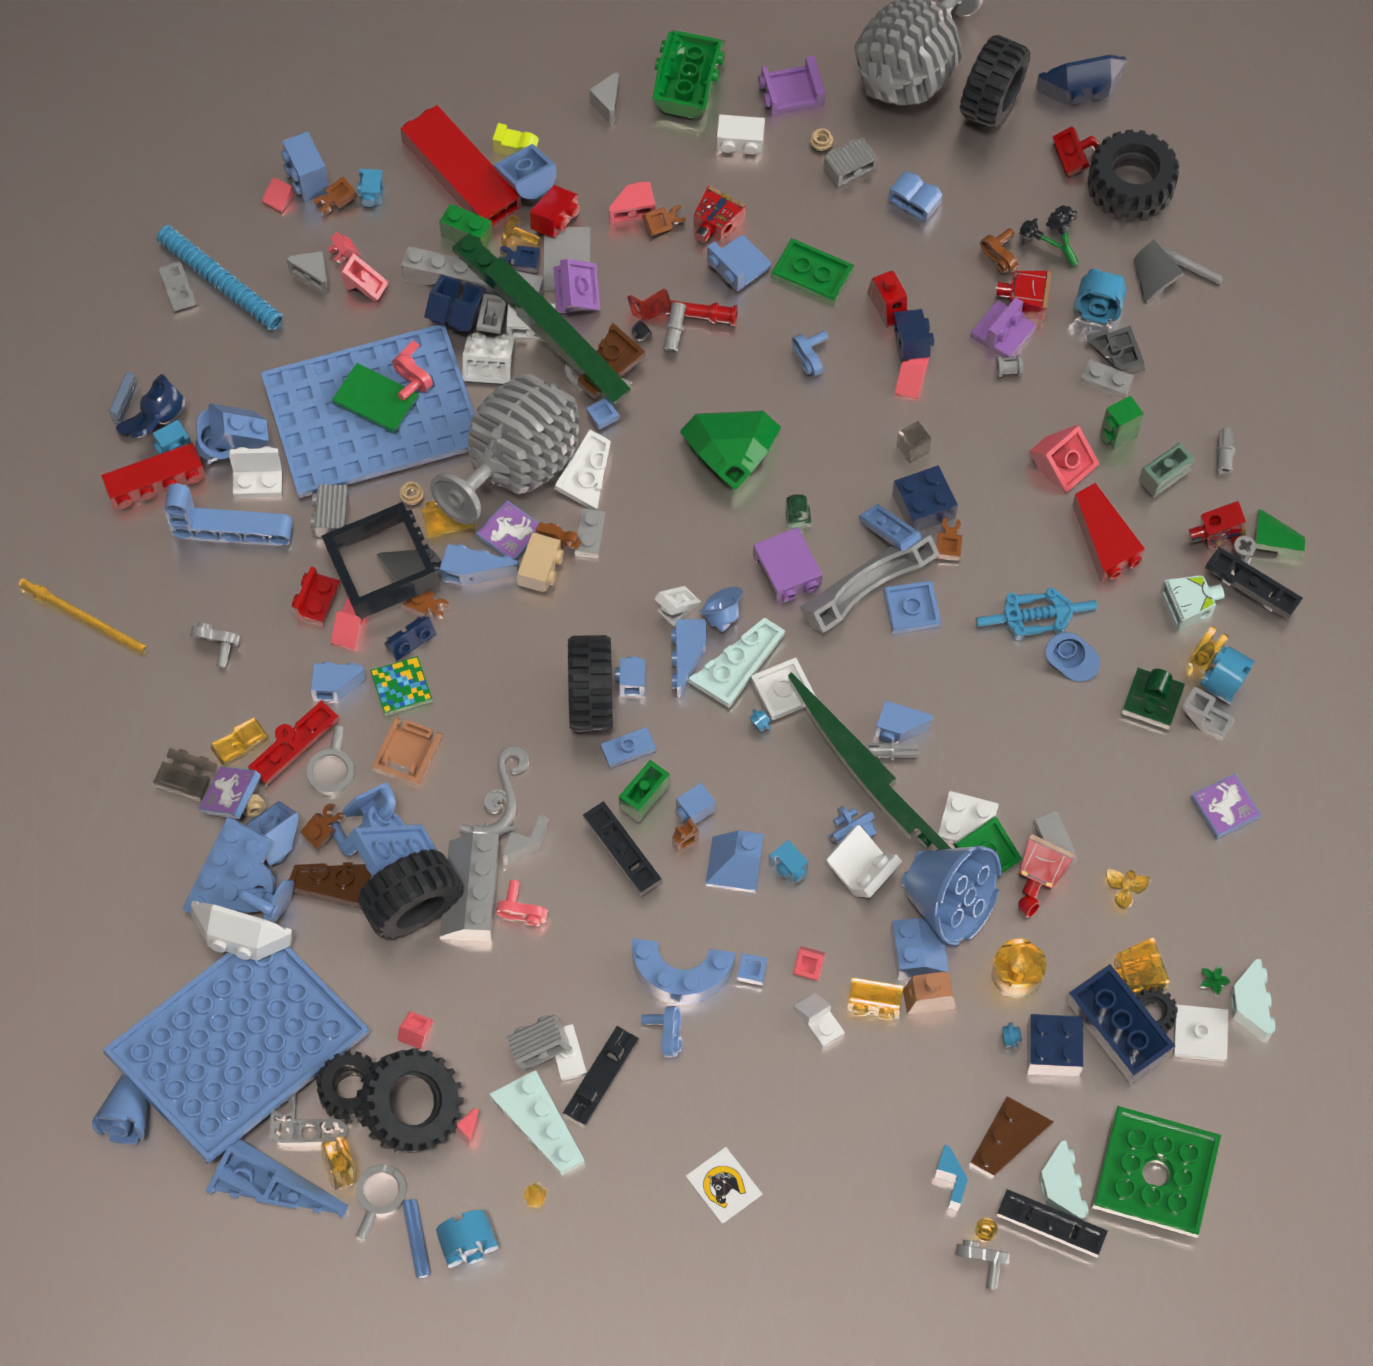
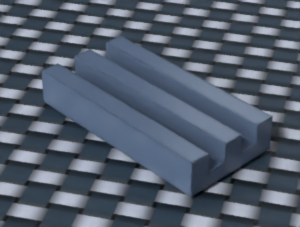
M125 373L109 409L114 424L118 425L123 422L138 388L134 373Z

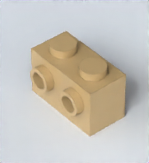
M532 532L517 573L519 586L544 593L547 592L548 586L553 585L556 578V571H554L556 564L560 565L563 559L564 550H561L560 540Z

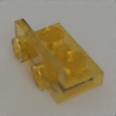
M435 501L426 502V507L421 508L428 537L476 527L475 522L472 524H462L453 520L440 509Z
M852 978L847 1011H852L857 1016L877 1015L882 1020L898 1019L903 986Z

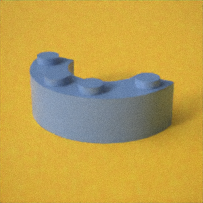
M632 938V962L635 974L642 986L662 1001L676 1005H691L703 1002L721 991L732 975L735 965V952L710 949L707 958L699 966L692 969L679 970L669 966L662 959L659 953L658 942Z

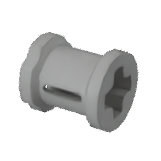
M1017 354L1016 357L1007 358L997 356V376L1002 377L1003 374L1015 373L1018 376L1022 375L1023 361L1021 354Z
M1238 537L1231 554L1249 564L1252 554L1256 550V543L1251 537Z

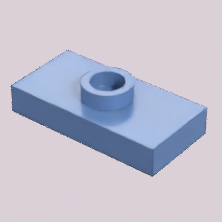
M647 727L600 744L609 769L656 752V746Z

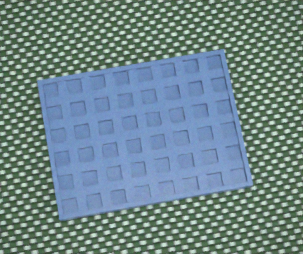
M445 324L434 325L261 372L298 498L317 493L319 484L349 485L469 452L468 431L474 411ZM412 340L420 345L411 357L418 367L429 374L433 381V386L424 393L419 390L415 391L419 393V398L395 434L333 404V397L356 363L406 387L410 382L396 372L392 365V360Z

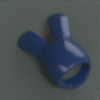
M160 374L153 381L148 393L142 396L140 400L141 411L134 417L119 423L116 426L117 433H130L133 439L143 438L152 432L157 425H166L178 418L186 407V400L168 381V378Z

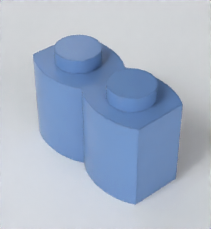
M904 171L893 184L888 194V200L903 210H907L913 217L923 222H926L941 204L943 197L938 187L924 183L917 174Z

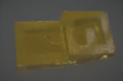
M253 718L235 727L232 734L212 743L211 750L222 766L226 767L255 750L269 736L257 719Z

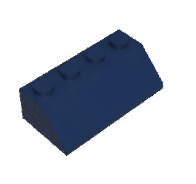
M1111 964L1069 992L1066 1003L1077 1016L1083 1017L1085 1027L1130 1084L1152 1070L1175 1048V1044Z

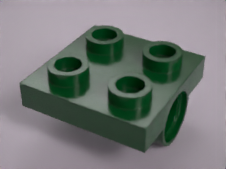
M1137 668L1121 714L1169 730L1185 683L1173 680L1172 675L1163 669H1152L1150 672Z

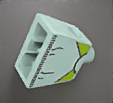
M1201 575L1164 580L1161 589L1163 598L1178 631L1210 617L1216 606L1215 601L1224 598L1222 586L1219 584L1208 587L1205 578Z

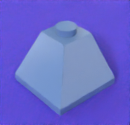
M277 801L259 816L245 824L274 841L264 861L269 866L280 863L284 860L285 855L291 852L299 819L297 812L281 801Z
M738 830L713 836L705 885L756 892L764 834Z

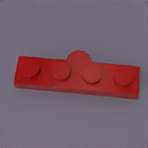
M321 700L295 723L294 728L289 724L278 726L275 730L276 741L248 766V769L257 771L261 775L259 780L267 786L339 721V716Z

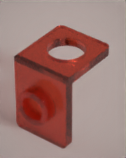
M666 289L658 291L644 301L631 294L627 296L633 316L646 323L671 310V301Z

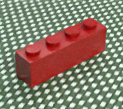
M193 443L101 475L114 510L127 508L141 500H150L155 495L167 492L170 484H194L206 478Z

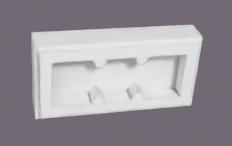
M573 1024L564 1026L571 1049L555 1057L561 1082L586 1076L587 1074Z

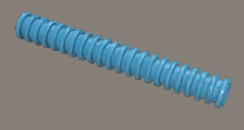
M166 225L160 229L157 234V242L162 244L180 260H183L185 264H188L190 268H193L195 272H198L200 276H203L205 280L209 281L210 284L214 285L225 296L235 301L238 306L240 305L243 310L251 314L253 318H256L268 330H274L281 324L283 319L281 312H278L274 307L272 308L271 304L267 303L259 295H256L254 291H251L249 287H246L244 283L235 278L234 275L230 274L229 271L225 270L214 259L209 258L207 254H204L201 249L186 237H183L172 226Z

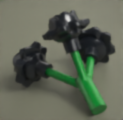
M1062 205L1056 208L1055 212L1050 214L1046 223L1047 227L1058 230V234H1061L1063 245L1044 236V233L1038 230L1037 218H1034L1032 221L1026 220L1022 224L1019 235L1023 237L1022 243H1026L1033 238L1038 241L1043 240L1062 250L1071 267L1079 263L1069 244L1068 229H1070L1072 221L1077 219V211L1072 210L1070 206Z

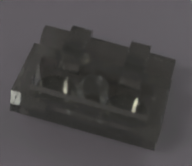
M170 748L167 752V758L174 761L172 764L162 761L153 781L154 787L201 802L211 781L210 776L203 773L205 771L215 773L217 763L209 761V758L204 756L196 757L190 755L188 751L183 749L174 750ZM184 764H188L194 766L195 768L192 771L183 768L182 766Z

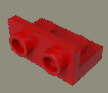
M311 566L309 572L304 573L302 577L300 593L295 594L292 601L295 617L324 626L340 589V580L317 574L316 568Z

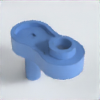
M825 330L807 339L803 334L792 337V345L796 354L802 360V368L807 375L810 374L812 377L823 373L821 361L811 347L828 339V334Z
M667 1006L664 1014H642V1025H663L661 1039L662 1054L664 1057H676L678 1052L682 1051V1038L679 1036L681 1027L679 1007Z

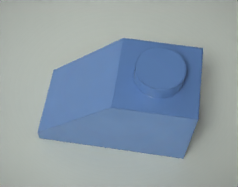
M885 700L876 725L875 737H879L881 741L891 743V741H894V743L904 742L930 730L933 715Z

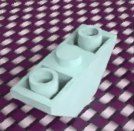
M1256 959L1233 986L1230 992L1231 1008L1235 1021L1262 1042H1268L1272 1033L1275 1032L1274 1017H1270L1269 1013L1271 995L1270 992H1266L1265 983L1268 980L1267 970L1262 968L1261 959Z
M1066 1140L1061 1141L1039 1177L1044 1203L1047 1206L1084 1221L1085 1215H1088V1206L1086 1200L1081 1199L1079 1190L1082 1189L1080 1176L1078 1173H1074L1072 1165L1075 1164L1074 1152L1072 1148H1068Z

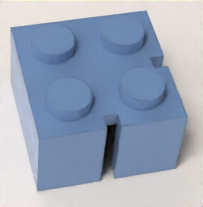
M307 131L283 140L284 150L281 151L285 163L283 167L287 177H292L294 181L292 186L296 195L300 194L303 201L307 202L327 194L325 189L329 185L326 167L309 132Z

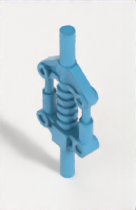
M1049 588L1045 593L1035 595L1032 593L1023 595L1009 593L1006 596L1004 613L976 617V626L982 627L1005 623L1006 628L1013 633V638L1017 641L1023 640L1025 636L1038 635L1052 630L1060 634L1066 629L1073 613L1097 610V602L1092 600L1071 603L1069 599L1054 588ZM1039 599H1046L1052 604L1047 605V607H1034V609L1032 607L1027 610L1024 608L1021 611L1018 604L1031 603ZM1056 616L1053 625L1029 627L1023 625V622L1028 620L1034 621V619L1040 620L1041 618L1047 619V617L1053 618Z

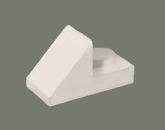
M685 586L660 591L655 597V600L660 604L658 612L672 626L676 625V619H684L701 603Z
M817 993L794 1005V1009L822 1049L845 1035L844 1030L830 1012V1003Z

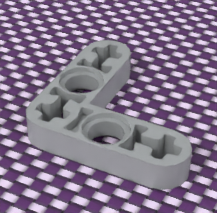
M297 1092L287 1100L291 1104L289 1112L280 1114L275 1109L271 1113L270 1134L273 1142L278 1146H337L343 1144L348 1138L347 1126L340 1119H296ZM280 1120L285 1121L286 1131L290 1132L285 1134L284 1139H280L279 1135L276 1134L281 1131ZM308 1126L316 1128L317 1133L315 1137L305 1139L302 1136L304 1128ZM324 1126L325 1132H332L334 1127L337 1126L343 1133H339L337 1138H333L332 1133H324L325 1138L321 1139L322 1132L320 1127Z

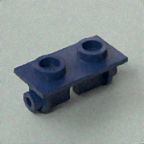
M429 616L417 617L416 620L405 627L406 632L400 630L391 637L386 638L387 641L384 645L388 651H392L396 661L437 634Z

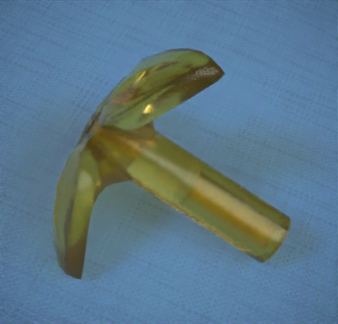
M514 215L511 216L502 232L501 246H506L507 239L510 236H515L537 246L540 237L515 227L520 223V219Z
M1107 869L1106 880L1110 888L1121 890L1115 896V902L1121 909H1128L1133 903V898L1129 892L1140 894L1145 891L1150 883V877L1136 876L1133 870H1128L1125 877L1116 870Z

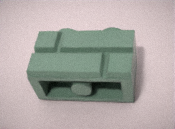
M1177 443L1171 450H1167L1144 466L1139 481L1155 497L1190 473L1195 459L1181 443Z

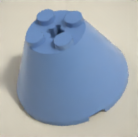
M985 846L926 852L920 850L916 853L909 871L903 874L901 884L905 886L908 898L940 939L950 945H960L961 940L973 938L990 916L999 893V889L995 887L997 876H1001V864L996 852Z

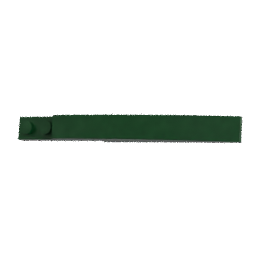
M468 233L452 246L453 252L516 310V315L612 405L616 404L631 391V388L594 348L502 257L499 259L495 257L471 233Z
M791 672L788 675L789 683L807 713L842 763L886 816L909 840L917 833V839L925 848L930 846L933 850L952 849L893 790L892 787L896 784V777Z

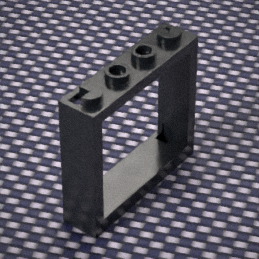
M403 502L321 535L353 610L360 619L440 586L437 577L441 573L436 561L431 563L430 558L433 557L428 544H422L421 541L425 540L419 526L414 527L413 524L416 523L415 516L411 509L406 510ZM404 522L425 570L359 597L338 549Z

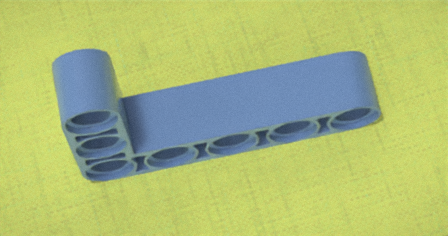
M170 484L168 486L164 511L170 531L175 537L267 545H288L290 543L293 519L288 515L195 508L190 489L182 484Z

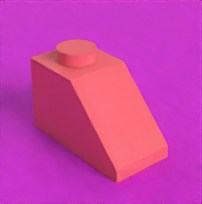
M650 181L636 182L624 188L609 207L610 225L642 220L643 214L655 210Z

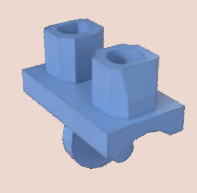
M841 806L837 809L839 817L834 819L833 823L836 827L842 823L845 826L827 837L831 843L836 841L838 845L855 825H860L868 836L871 837L877 833L872 822L875 816L870 811L853 820L852 817L858 814L857 810L852 808L847 811L846 808Z

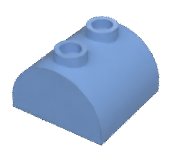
M533 143L493 164L498 174L519 195L526 199L541 198L550 190L556 179L555 164Z

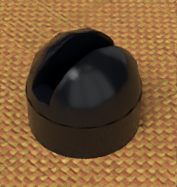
M641 320L632 327V336L636 335L635 339L638 341H644L652 335L651 330Z

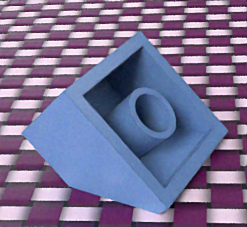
M213 403L208 405L212 447L226 450L239 447L260 449L269 441L267 420L257 412Z
M913 918L892 921L890 934L898 980L910 979L916 975L949 972L945 943L926 920Z

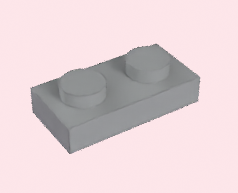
M1089 359L1080 383L1124 399L1134 375Z
M582 508L577 539L581 540L578 549H575L576 556L599 558L606 511Z

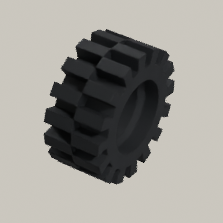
M1150 987L1148 991L1146 988L1142 989L1140 993L1136 994V997L1144 1007L1148 1004H1155L1161 1008L1163 1016L1156 1022L1167 1034L1177 1018L1178 1007H1175V999H1170L1171 994L1169 992L1166 995L1163 994L1164 989L1159 988L1158 991H1155V987Z

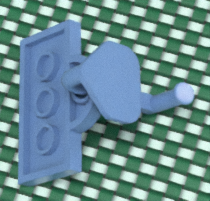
M387 782L356 796L343 809L346 817L363 816L362 823L357 828H354L348 837H346L339 822L332 825L337 830L333 837L342 853L346 856H351L358 851L372 877L377 872L382 871L385 866L396 862L401 857L409 856L410 853H418L425 849L437 850L422 824L405 825L401 818L393 812L396 798Z
M227 817L182 909L192 914V901L214 904L238 912L250 913L261 911L265 913L263 919L275 923L291 903L294 881L286 879L276 890L275 878L271 870L263 864L274 841L239 821Z

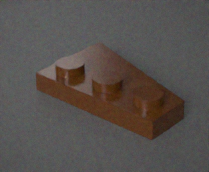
M614 323L609 327V332L602 339L596 351L620 377L646 357V352ZM580 375L578 385L593 399L597 398L600 393Z
M343 862V865L328 866L326 863L294 865L289 879L294 881L293 893L360 908L358 904L360 890L364 888V884L368 880L372 879V875L367 870L366 864H353V862Z
M1007 1096L969 1166L994 1178L1027 1146H1030L1037 1137L1049 1129L1054 1121Z

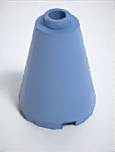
M123 1074L94 1116L92 1128L100 1136H102V1133L109 1135V1141L134 1145L137 1144L138 1139L142 1141L145 1135L147 1099Z

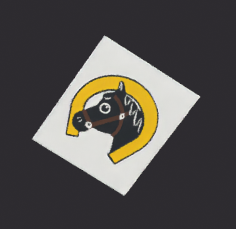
M724 1147L686 1175L687 1179L722 1224L763 1195L727 1147Z

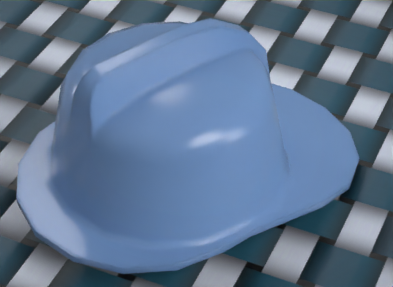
M209 409L201 412L196 422L197 438L195 448L197 453L205 459L206 464L229 458V450L212 447Z
M728 587L714 593L707 599L699 613L705 616L711 626L718 627L721 632L725 631L732 622L739 618L738 601L742 596L743 590L740 587Z
M1063 632L1056 634L1046 645L1045 653L1049 662L1073 681L1083 682L1090 680L1099 671V655L1087 642L1074 633Z

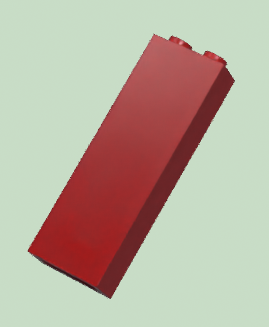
M438 105L431 109H426L420 116L406 122L400 128L402 142L463 209L491 220L492 227L521 209L520 195L498 174L489 160Z

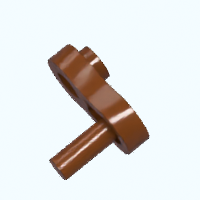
M1008 228L996 238L992 235H987L980 241L981 249L985 255L995 262L997 269L1001 273L1008 275L1018 269V262L1014 255L1002 246V244L1015 235L1011 228Z

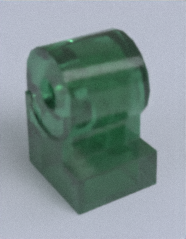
M795 494L787 497L785 505L787 529L797 527L811 528L810 504L808 505L807 496Z

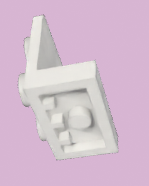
M483 333L468 334L463 352V381L501 384L510 381L511 357L515 337H509L505 334L496 336Z
M239 447L229 450L233 469L234 498L283 496V469L277 448L262 447L260 449H248Z
M855 825L825 858L826 863L854 896L870 898L902 863L897 854H883L860 825Z

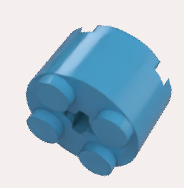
M1098 269L1089 270L1088 274L1080 281L1075 301L1076 311L1079 310L1082 313L1081 317L1092 323L1107 324L1108 320L1111 319L1116 321L1121 316L1127 292L1124 277Z
M1223 646L1212 662L1216 667H1211L1207 671L1200 685L1204 686V690L1230 704L1234 699L1236 691L1241 688L1255 661L1230 646L1228 648Z
M484 1210L462 1213V1219L454 1221L452 1217L436 1228L437 1237L448 1267H455L463 1262H468V1265L480 1263L484 1260V1254L499 1248L489 1218Z

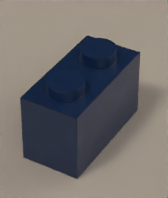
M922 309L894 312V333L902 360L930 357L931 347H934V335L929 333V319L924 318Z

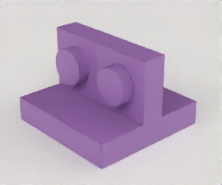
M572 259L560 260V265L553 267L557 311L560 314L579 310L592 312L600 310L597 265Z
M1015 297L1009 306L997 300L971 331L970 337L1002 358L1013 357L1034 332L1036 324L1023 316V302Z

